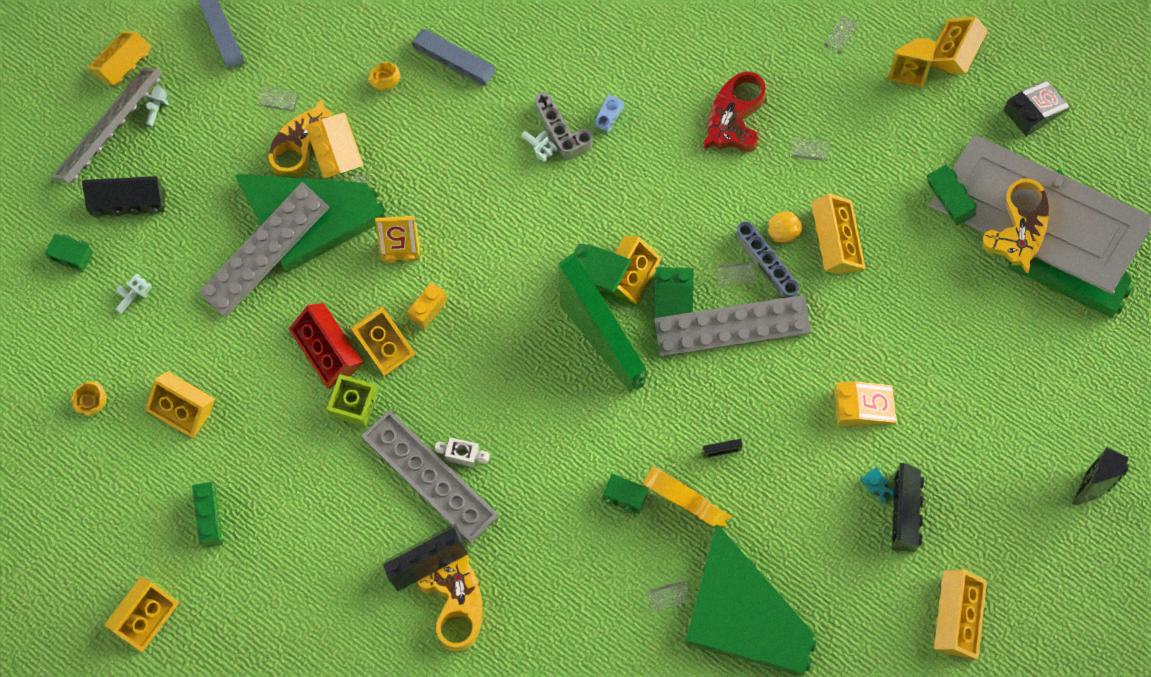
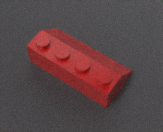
M324 303L307 305L288 328L327 389L336 385L339 374L349 377L363 363Z

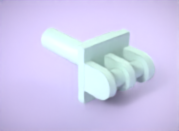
M155 86L152 94H147L146 96L153 101V103L148 102L146 105L150 110L146 124L149 126H153L160 104L169 105L166 101L167 93L160 86Z
M524 131L522 137L535 147L534 151L538 160L545 162L548 156H552V152L558 150L556 145L549 141V135L546 131H542L536 138L527 131Z
M139 274L134 275L130 281L126 282L132 288L130 292L122 286H119L116 290L124 298L116 308L120 313H123L137 294L146 298V294L152 288V285L146 284V280L141 279Z

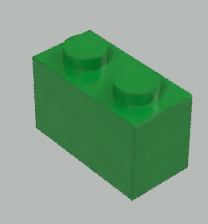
M54 234L45 254L50 261L84 272L93 252L85 241L79 240L77 242L68 235L62 234L60 236Z
M611 474L603 493V500L612 507H616V505L623 507V510L630 514H640L648 494V487Z

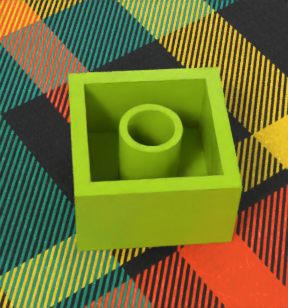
M339 374L326 409L329 417L366 427L379 393L377 386Z

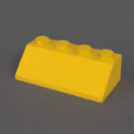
M829 193L812 201V214L815 219L819 248L825 271L841 274L865 270L866 267L852 201Z
M964 569L943 570L936 636L934 639L935 650L946 655L978 660L986 580Z

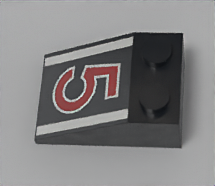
M1046 80L1024 89L1008 99L1003 110L1022 133L1028 137L1070 109V106Z

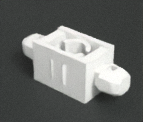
M449 438L448 445L446 442H436L435 452L442 455L445 453L447 462L474 468L476 460L478 463L483 464L489 462L490 454L482 450L479 452V445L477 443ZM464 449L468 453L464 456H459L456 452Z

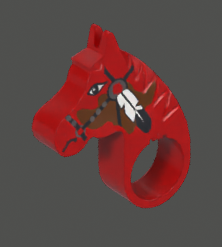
M741 72L723 85L714 100L710 112L708 136L703 142L704 149L712 146L720 150L722 148L735 147L745 152H752L757 148L758 134L752 129H747L742 120L758 110L765 101V82L758 74L754 72ZM743 83H752L760 89L761 94L755 100L741 101L735 97L733 92L737 86Z

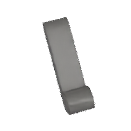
M546 92L537 94L535 97L536 111L553 143L558 148L560 156L563 159L569 160L591 150L593 144L592 133L589 130L582 129L571 134L551 96ZM549 117H554L555 119H554V120H549L548 118H549ZM563 132L562 135H557L555 133ZM587 139L588 141L584 143L580 140ZM567 146L571 147L570 150H565L564 148Z

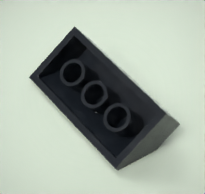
M158 176L82 180L85 205L91 216L140 215L141 213L158 214L159 212H165V190Z
M1106 447L1086 470L1072 504L1079 505L1100 498L1106 492H1110L1112 487H1115L1117 481L1119 482L1122 476L1126 475L1129 468L1127 464L1129 457Z
M899 463L894 473L892 550L916 552L918 547L922 545V534H919V527H922L923 515H920V507H923L924 498L920 495V488L924 486V477L921 476L920 469L906 463Z
M455 523L388 558L383 563V567L388 580L397 591H400L469 553Z

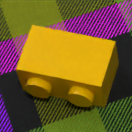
M430 283L408 310L410 320L426 329L447 303L446 292Z

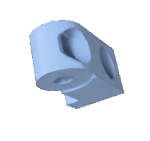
M608 94L595 121V127L609 132L619 113L624 108L623 100Z

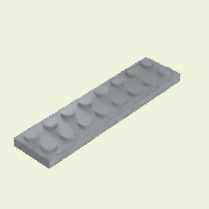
M143 68L51 178L61 183L69 184L74 182L79 176V171L89 165V159L99 153L102 149L101 145L113 136V131L116 127H120L125 122L127 114L132 113L136 109L138 101L147 96L148 89L158 83L162 72L158 68Z
M302 182L208 281L199 293L226 318L330 207Z
M805 295L654 318L659 356L811 333Z
M390 410L361 436L451 525L456 523L460 534L470 544L499 517V514Z

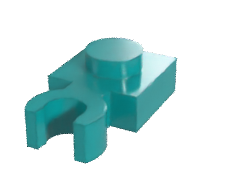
M877 467L860 479L871 495H874L876 492L878 493L879 501L882 504L886 503V499L883 497L884 494H888L891 498L894 497V492L885 487L888 481Z

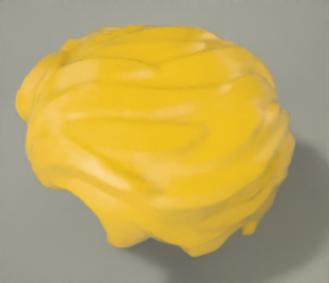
M379 62L375 68L371 69L368 81L378 90H389L397 86L400 79V71L391 62Z
M780 212L769 220L767 231L773 241L786 244L800 235L802 223L793 213Z
M92 381L80 385L74 390L71 397V404L74 410L85 416H92L98 413L106 403V394L103 387L99 383Z

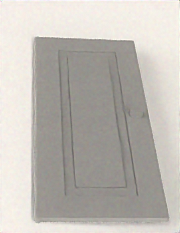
M975 134L953 167L958 177L957 181L960 184H964L968 192L966 194L969 198L972 197L977 204L976 216L963 223L983 233L989 230L1002 232L1006 228L1014 227L1006 207V196L1009 187L1015 181L1033 179L1040 183L1048 198L1049 219L1045 237L1035 258L1110 294L1115 293L1116 286L1151 230V215ZM1030 189L1018 190L1011 197V202L1017 209L1027 212L1036 210V207L1041 202L1038 194ZM936 196L932 202L928 203L929 207L949 216Z

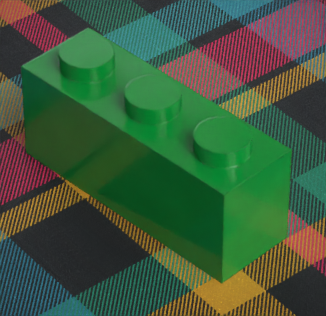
M946 164L928 174L927 183L955 225L958 226L976 216L977 204L972 197L969 198L966 194L968 192L964 184H960L957 181L956 172L953 169L950 170Z
M212 482L192 485L199 543L203 548L222 545L223 540L216 487Z

